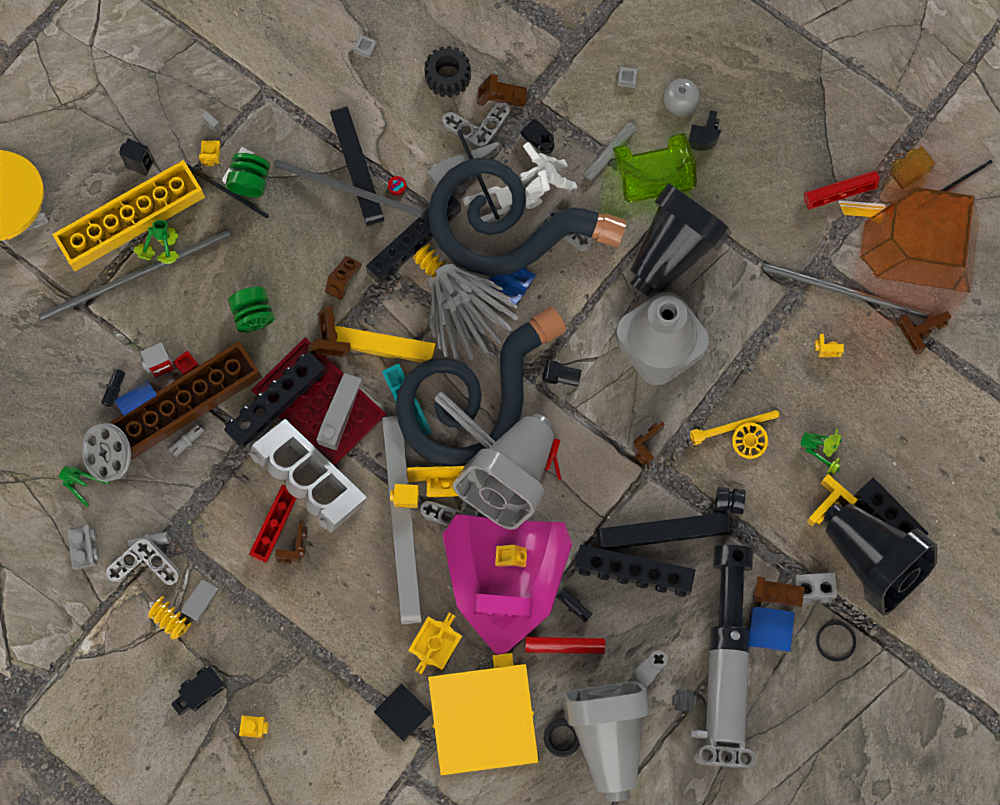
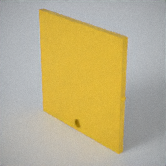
M526 664L428 677L434 719L432 726L435 728L441 775L538 763L533 723L534 711L531 708Z

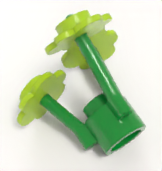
M156 220L153 222L152 227L148 228L145 245L138 244V247H134L133 251L139 258L151 260L152 256L155 255V251L149 245L153 235L165 248V252L157 256V260L161 261V263L171 264L179 258V254H176V251H169L168 245H174L179 236L174 228H168L166 221Z
M836 429L835 434L830 436L806 432L801 440V447L806 448L805 452L812 454L830 467L826 474L831 476V474L835 475L839 472L841 467L840 458L831 463L813 451L814 449L817 450L820 445H823V453L827 457H831L842 442V435L839 434V430Z

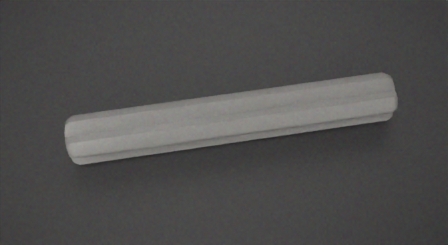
M630 122L627 123L585 172L584 177L587 180L593 181L636 131V126Z
M443 392L438 393L435 401L486 449L495 443Z

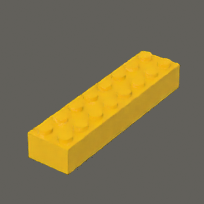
M182 160L52 235L70 266L76 272L148 231V228L152 227L154 221H165L204 199L205 196L185 161Z

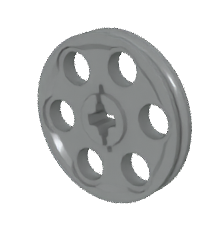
M110 423L98 424L91 427L83 438L82 458L87 470L94 478L103 482L114 481L123 477L128 471L131 462V448L126 435L119 427ZM106 429L109 431V438L105 436ZM93 435L96 437L95 445L92 442ZM118 441L122 445L121 451L117 448ZM92 454L95 456V463L91 461ZM117 460L121 464L120 470L116 466ZM104 467L107 468V471H108L107 476H105L104 473H103V468H104Z

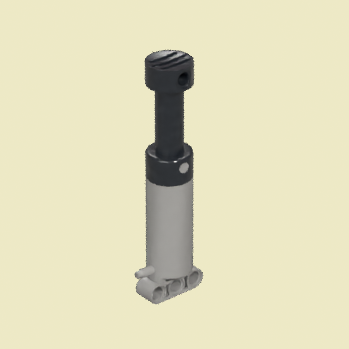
M718 545L714 547L713 568L721 570L718 626L710 629L706 731L691 730L690 736L705 739V746L699 747L694 751V759L698 764L747 768L755 763L756 757L752 750L745 749L750 630L742 627L744 571L753 569V549L741 545ZM703 750L708 752L709 757L707 761L702 758ZM722 752H725L728 755L727 762H724L722 760ZM742 753L747 757L746 764L741 761Z

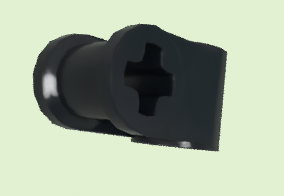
M532 119L520 131L523 138L543 154H549L554 150L553 135L536 119Z

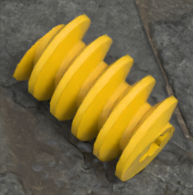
M428 244L414 255L413 260L415 259V263L420 265L422 270H425L426 275H430L434 279L437 276L435 271L444 266L446 260L440 262L441 255L434 256L436 249L429 251L431 244Z
M162 596L152 605L148 617L154 618L155 624L160 623L159 627L165 629V633L171 634L170 638L175 640L185 634L192 623L185 625L187 618L184 617L180 620L181 612L174 614L176 607L168 609L170 602L168 601L163 604L162 602L165 597Z

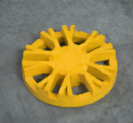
M744 423L734 431L732 446L739 456L754 459L765 452L768 446V436L760 425ZM750 426L756 427L753 433L750 432ZM743 427H746L747 434H745ZM759 430H761V433L758 436H756L755 434ZM739 431L743 434L742 438L736 436ZM764 436V443H759L758 438ZM736 440H742V443H736ZM757 444L763 447L762 450L756 447ZM743 445L744 448L740 452L737 447ZM746 448H749L748 454L745 455ZM752 448H755L758 454L752 455Z

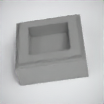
M360 34L353 52L370 59L378 43L376 40Z
M620 67L617 86L635 88L638 69Z
M207 111L201 115L204 124L218 134L222 130L219 121Z

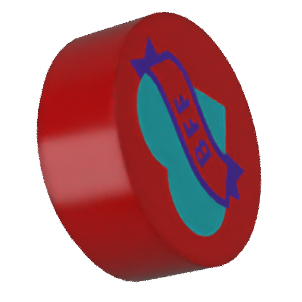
M394 176L388 181V190L392 195L400 196L405 193L407 186L406 181L402 177Z

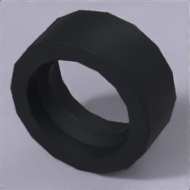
M565 718L552 721L545 729L544 743L551 754L564 758L571 756L578 750L580 744L574 727L570 726ZM559 726H567L574 733V743L565 750L554 747L551 742V733Z

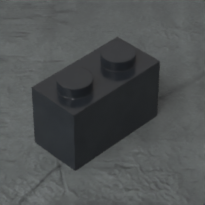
M128 138L126 143H123L120 147L119 153L126 168L147 176L155 161L148 146Z

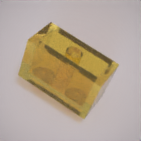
M921 146L917 150L916 148L911 149L905 158L896 159L891 164L892 167L889 173L903 190L930 172L936 163Z

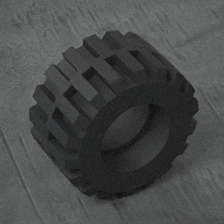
M447 46V49L439 47L440 50H433V55L429 54L428 60L425 61L426 83L429 89H433V93L436 95L440 93L441 97L448 95V98L452 97V94L458 96L460 95L459 91L464 92L466 90L465 86L468 87L470 84L471 68L469 59L465 57L463 51L459 53V49L456 47L454 50L451 49V46ZM446 66H451L458 70L456 75L449 78L440 76L438 71Z

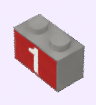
M162 342L141 351L143 358L140 361L147 374H152L154 378L175 370L170 355Z

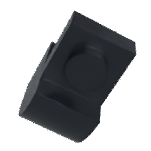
M710 110L707 127L692 124L688 149L705 151L717 144L721 130H718L720 119L716 118V111Z

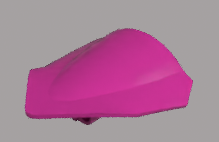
M455 514L442 533L456 605L491 650L498 655L505 654L551 614L572 547L565 522L525 521L518 528L511 530L497 525L489 518ZM517 545L525 547L527 549L526 567L495 566L496 546Z

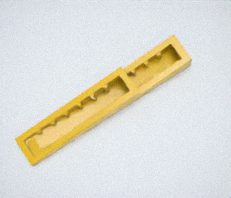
M335 326L337 341L350 343L351 350L418 363L434 358L436 343Z

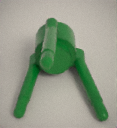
M65 466L59 474V479L63 481L62 485L67 487L86 507L89 504L71 486V484L74 485L76 483L84 487L87 486L85 482L79 479V475L101 483L110 484V481L103 482L97 480L91 474L83 472L76 467L72 469L69 466Z

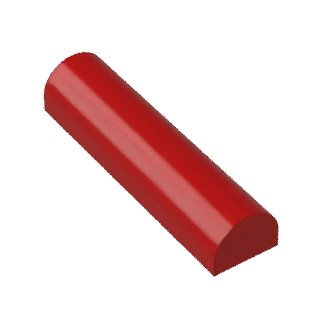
M875 170L804 192V201L807 209L810 210L878 188L880 178Z
M283 484L249 553L250 557L263 563H267L297 497L288 492Z
M527 637L525 653L605 654V639Z

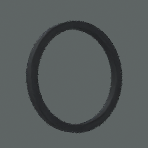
M830 622L819 630L816 637V645L824 658L839 662L846 660L853 654L856 648V637L853 630L846 624ZM840 625L850 632L853 638V647L847 656L831 658L822 651L819 639L826 627Z

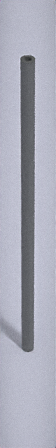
M229 230L176 252V254H179V258L176 261L231 237ZM156 261L40 313L38 316L41 321L46 320L168 264Z

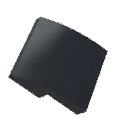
M402 683L374 711L403 742L432 714Z

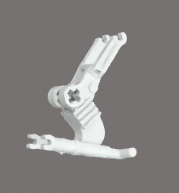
M529 142L523 145L532 162L539 165L519 175L525 188V206L527 209L535 208L542 203L540 196H543L545 191L550 190L549 183L558 188L566 189L567 193H572L571 190L578 189L574 181L562 178L557 173V171L562 170L561 168L568 167L565 159L557 160L554 157L541 153L538 154ZM506 185L504 188L495 186L488 189L490 197L496 195L502 208L497 210L499 217H505L512 205V194L508 186ZM484 192L465 197L463 199L464 205L467 206L478 195L485 196ZM493 212L480 217L487 223L496 220Z

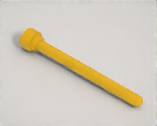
M774 410L705 431L694 429L690 431V437L693 445H698L705 441V438L736 430L737 427L744 423L757 424L779 417L780 413Z

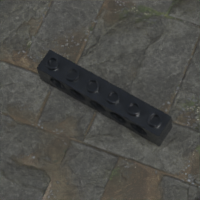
M452 195L447 207L448 223L461 212V203ZM429 209L425 211L423 218L419 217L366 265L367 273L379 285H382L433 238L429 224Z
M310 352L299 356L294 366L286 368L282 373L283 376L278 380H273L264 393L261 392L254 398V402L250 406L247 405L241 409L238 417L232 418L226 423L225 433L241 450L326 373L325 367ZM306 370L307 374L304 377L298 376L299 371ZM292 383L293 387L291 389H284L285 384ZM272 396L279 397V400L277 402H269ZM258 409L265 410L263 415H255ZM244 422H250V426L247 429H242L241 425Z
M581 544L575 566V571H578V574L583 576L594 574L598 575L597 578L602 580H609V578L617 579V583L620 584L631 582L635 583L636 587L647 589L648 586L654 587L655 591L667 593L668 590L675 592L674 595L686 597V595L691 594L696 571L693 568ZM598 559L602 565L599 568H595L591 565V561ZM617 563L620 565L621 570L613 572L610 569V565ZM636 567L639 569L640 574L632 576L629 570ZM652 571L657 572L659 579L651 580L649 573ZM676 576L678 583L675 585L670 584L668 577Z

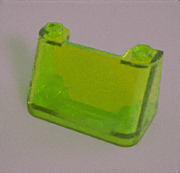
M685 133L670 137L667 142V148L632 155L631 149L628 146L613 147V157L625 201L629 203L657 198L667 183L681 192L690 191L697 184L696 160Z

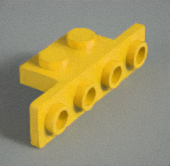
M464 466L407 468L408 482L427 481V497H455L458 495L454 491L453 483Z

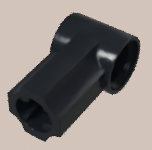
M547 360L542 380L550 384L563 383L578 387L582 370L562 366L557 361Z

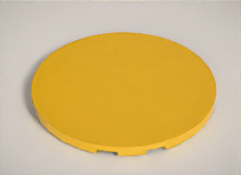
M0 150V241L16 237L34 222L41 211L45 193L41 176L36 167L21 155Z

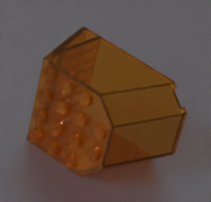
M914 188L865 221L860 253L861 260L865 261L873 271V275L879 279L970 293L979 226L975 197L926 188Z

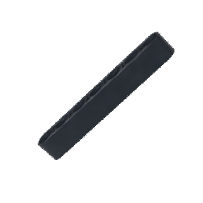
M348 106L330 111L353 186L376 194ZM357 196L367 227L385 221L379 203Z
M728 513L606 527L595 530L597 548L604 550L721 536L731 533Z

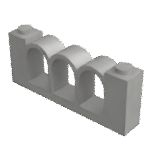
M286 419L252 445L250 450L252 460L255 463H259L262 467L267 464V470L274 478L286 480L288 492L294 497L305 498L307 510L314 516H318L321 527L330 533L335 531L364 506L367 497ZM289 446H292L303 457L293 466L287 468L280 467L274 461V458ZM310 464L322 476L309 486L297 484L293 476ZM327 482L341 494L334 501L326 505L318 504L312 498V495Z

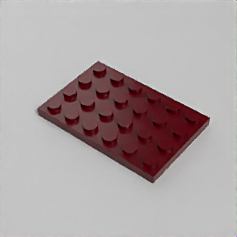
M305 337L251 389V392L255 396L261 392L264 393L273 380H278L283 376L282 373L286 368L292 367L297 363L296 360L299 356L308 353V346L311 342ZM312 354L325 367L326 373L278 418L281 421L286 419L326 459L336 466L387 415L359 389L337 451L319 445L317 437L344 373L325 355ZM299 371L298 376L304 377L307 371ZM287 383L284 385L285 390H289L293 387L292 383ZM272 396L269 402L275 403L279 400V397Z

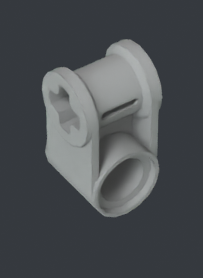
M659 650L653 652L634 670L632 675L647 688L667 665V655ZM655 656L657 658H659L660 656L663 657L662 665L660 663H658L657 665L654 663Z

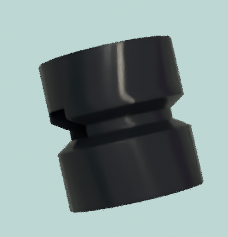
M718 487L715 512L726 513L728 510H731L733 514H743L746 491L743 489H733V491H730L729 488Z

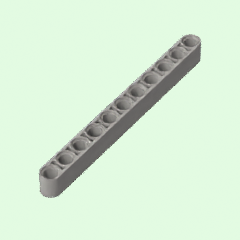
M397 416L383 417L389 495L391 489H394L395 484L409 485L405 441ZM390 501L402 625L422 623L411 508L394 507L393 501Z

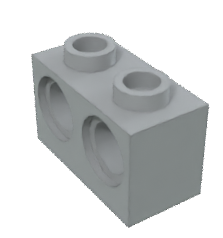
M835 573L795 575L793 578L794 585H806L810 588V594H804L802 604H811L814 600H820V603H831L832 599L837 597ZM822 584L828 585L830 592H822L820 586Z

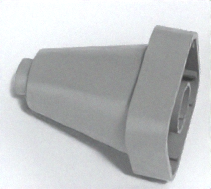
M673 292L658 293L626 314L619 321L616 332V341L619 348L641 378L651 385L666 384L699 362L704 357L709 343V337L705 328L684 300Z
M539 414L521 418L490 448L481 449L464 466L453 483L456 494L497 525L511 530L518 528L533 515L545 496V490L540 481L554 440L551 422Z
M624 682L575 689L562 693L565 719L570 726L574 727L596 790L605 793L606 801L608 802L629 799V790L637 786L643 717L650 714L647 689L640 682Z

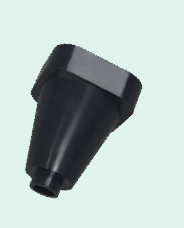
M667 183L654 201L658 209L630 269L636 275L630 284L647 297L654 289L659 293L664 291L712 248L719 251L732 233L730 228L720 219L669 183Z
M837 503L824 516V521L828 524L826 534L863 584L864 599L883 616L892 612L930 575L937 564V544L918 528L910 533H906L853 504L843 507L840 503Z

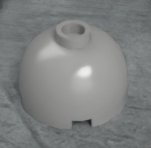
M679 78L667 85L664 91L663 102L666 109L674 115L687 116L692 114L698 107L700 93L698 87L692 81Z

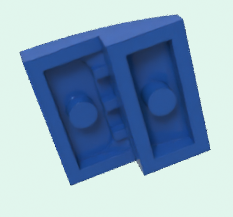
M523 268L513 274L493 276L488 280L495 282L494 284L502 287L503 290L491 288L512 298L509 301L518 305L536 275Z
M146 380L117 398L115 402L125 416L157 394L149 381Z
M753 607L749 646L791 652L795 612Z

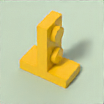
M829 474L820 484L831 495L807 520L812 527L816 522L819 525L822 523L825 512L835 504L840 503L838 500L845 506L848 504L854 505L857 501L851 493Z

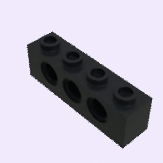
M874 477L854 495L858 506L865 508L870 514L899 529L900 526H904L907 528L908 533L918 528L925 535L929 534ZM871 499H878L880 506H874ZM885 513H892L894 520H888Z

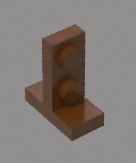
M490 74L478 87L477 104L484 106L488 101L524 107L526 105L527 88L498 82V75Z
M325 306L318 313L320 339H315L308 346V352L316 355L343 358L351 350V345L347 342L337 341V332L335 331L336 318L333 313V307Z
M946 311L914 327L908 315H905L899 319L897 324L915 355H918L926 348L922 339L932 334V330L936 328L941 330L948 326L951 315Z
M757 576L754 603L762 604L763 601L802 608L805 587L765 581V577Z

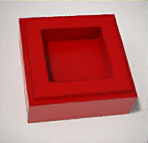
M188 350L173 361V364L183 376L200 366Z

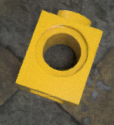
M395 484L394 489H391L390 501H393L394 507L418 508L419 486Z

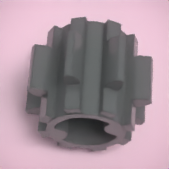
M676 690V694L672 698V705H675V710L692 712L693 707L697 706V696H694V691Z

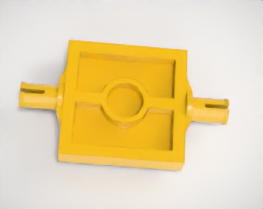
M448 612L443 622L436 621L428 616L408 651L421 660L415 670L417 673L419 672L422 675L427 665L435 666L443 671L459 644L462 635L453 631L450 627L456 617Z

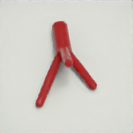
M554 439L545 470H549L553 461L557 478L561 480L556 457L561 441Z

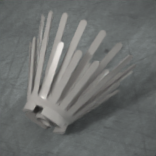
M447 264L438 268L435 271L437 276L434 279L431 276L428 283L431 290L430 328L432 327L433 337L436 336L437 328L438 348H441L442 342L444 356H448L444 324L446 323L454 359L459 361L456 347L457 338L450 316L451 313L469 360H473L474 357L468 344L471 336L464 320L481 350L487 355L489 350L476 328L481 334H484L486 329L498 345H501L503 342L476 307L492 323L495 324L497 321L509 333H512L513 329L478 296L514 320H518L514 313L484 291L513 308H518L517 305L509 301L512 298L491 288L503 290L502 287L494 284L495 282L466 272L460 266L457 268L455 264Z

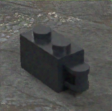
M203 667L196 673L197 676L194 679H188L180 685L181 689L178 692L181 696L171 704L179 716L190 708L196 712L226 688V685L212 667ZM183 700L187 703L185 707L180 704Z

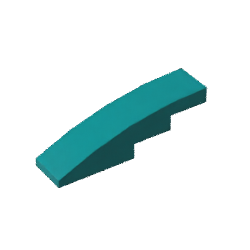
M399 363L381 371L395 402H397L398 390L405 378ZM415 398L413 405L415 419L421 431L427 436L432 431Z

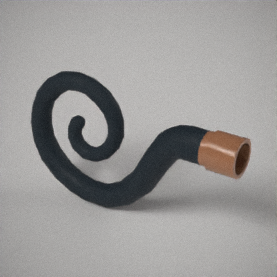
M475 158L463 161L451 168L438 182L431 195L428 210L430 231L439 248L454 263L467 271L490 277L513 274L536 262L569 233L584 235L596 239V242L618 248L627 221L607 213L600 214L583 208L565 209L549 219L521 246L506 254L489 257L474 253L456 239L448 223V201L455 188L471 176L487 173L501 178L512 194V205L507 215L497 222H484L479 216L480 209L487 203V199L483 195H478L471 201L467 214L470 225L478 233L487 235L503 233L517 223L523 215L526 205L525 188L519 176L509 166L499 161Z
M552 306L536 314L529 322L515 329L507 336L500 352L502 402L498 421L489 435L495 442L520 420L524 403V356L540 345L547 344L566 332V326L561 316ZM449 358L430 359L412 369L405 376L398 390L396 402L398 424L403 437L412 449L429 462L444 466H465L481 449L486 448L480 442L467 447L451 448L439 445L428 439L419 428L415 419L413 409L415 394L420 383L435 373L456 375L463 380L468 389L469 399L464 413L474 420L481 404L480 384L473 371L462 362ZM435 401V413L442 423L450 428L463 427Z

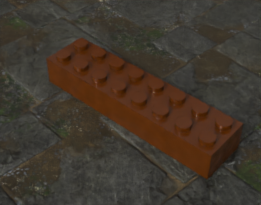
M238 341L158 391L157 395L125 416L122 414L109 423L119 427L126 435L131 448V460L261 379L262 376Z

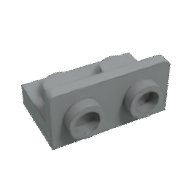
M84 525V528L67 531L72 569L97 566L96 560H99L98 549L94 547V541H96L95 529H92L89 525Z

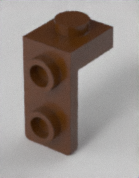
M345 256L329 275L325 293L342 300L345 296L348 282L358 272L362 264Z
M663 422L653 424L648 429L649 433L644 437L640 435L633 442L632 450L636 453V459L647 467L653 463L654 457L644 445L664 429L665 424Z
M299 521L295 551L276 549L275 558L280 564L300 563L301 558H304L305 546H302L303 538L306 539L308 527H305L304 521Z

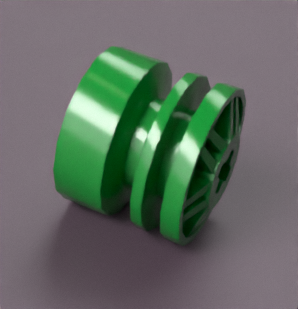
M233 154L231 158L232 163L229 167L232 172H229L227 175L226 188L241 196L262 197L266 187L264 179L268 177L270 162L254 154Z
M250 287L232 294L227 300L231 313L235 314L233 319L238 332L248 333L269 326L275 320L271 306L267 305L269 299L264 287Z

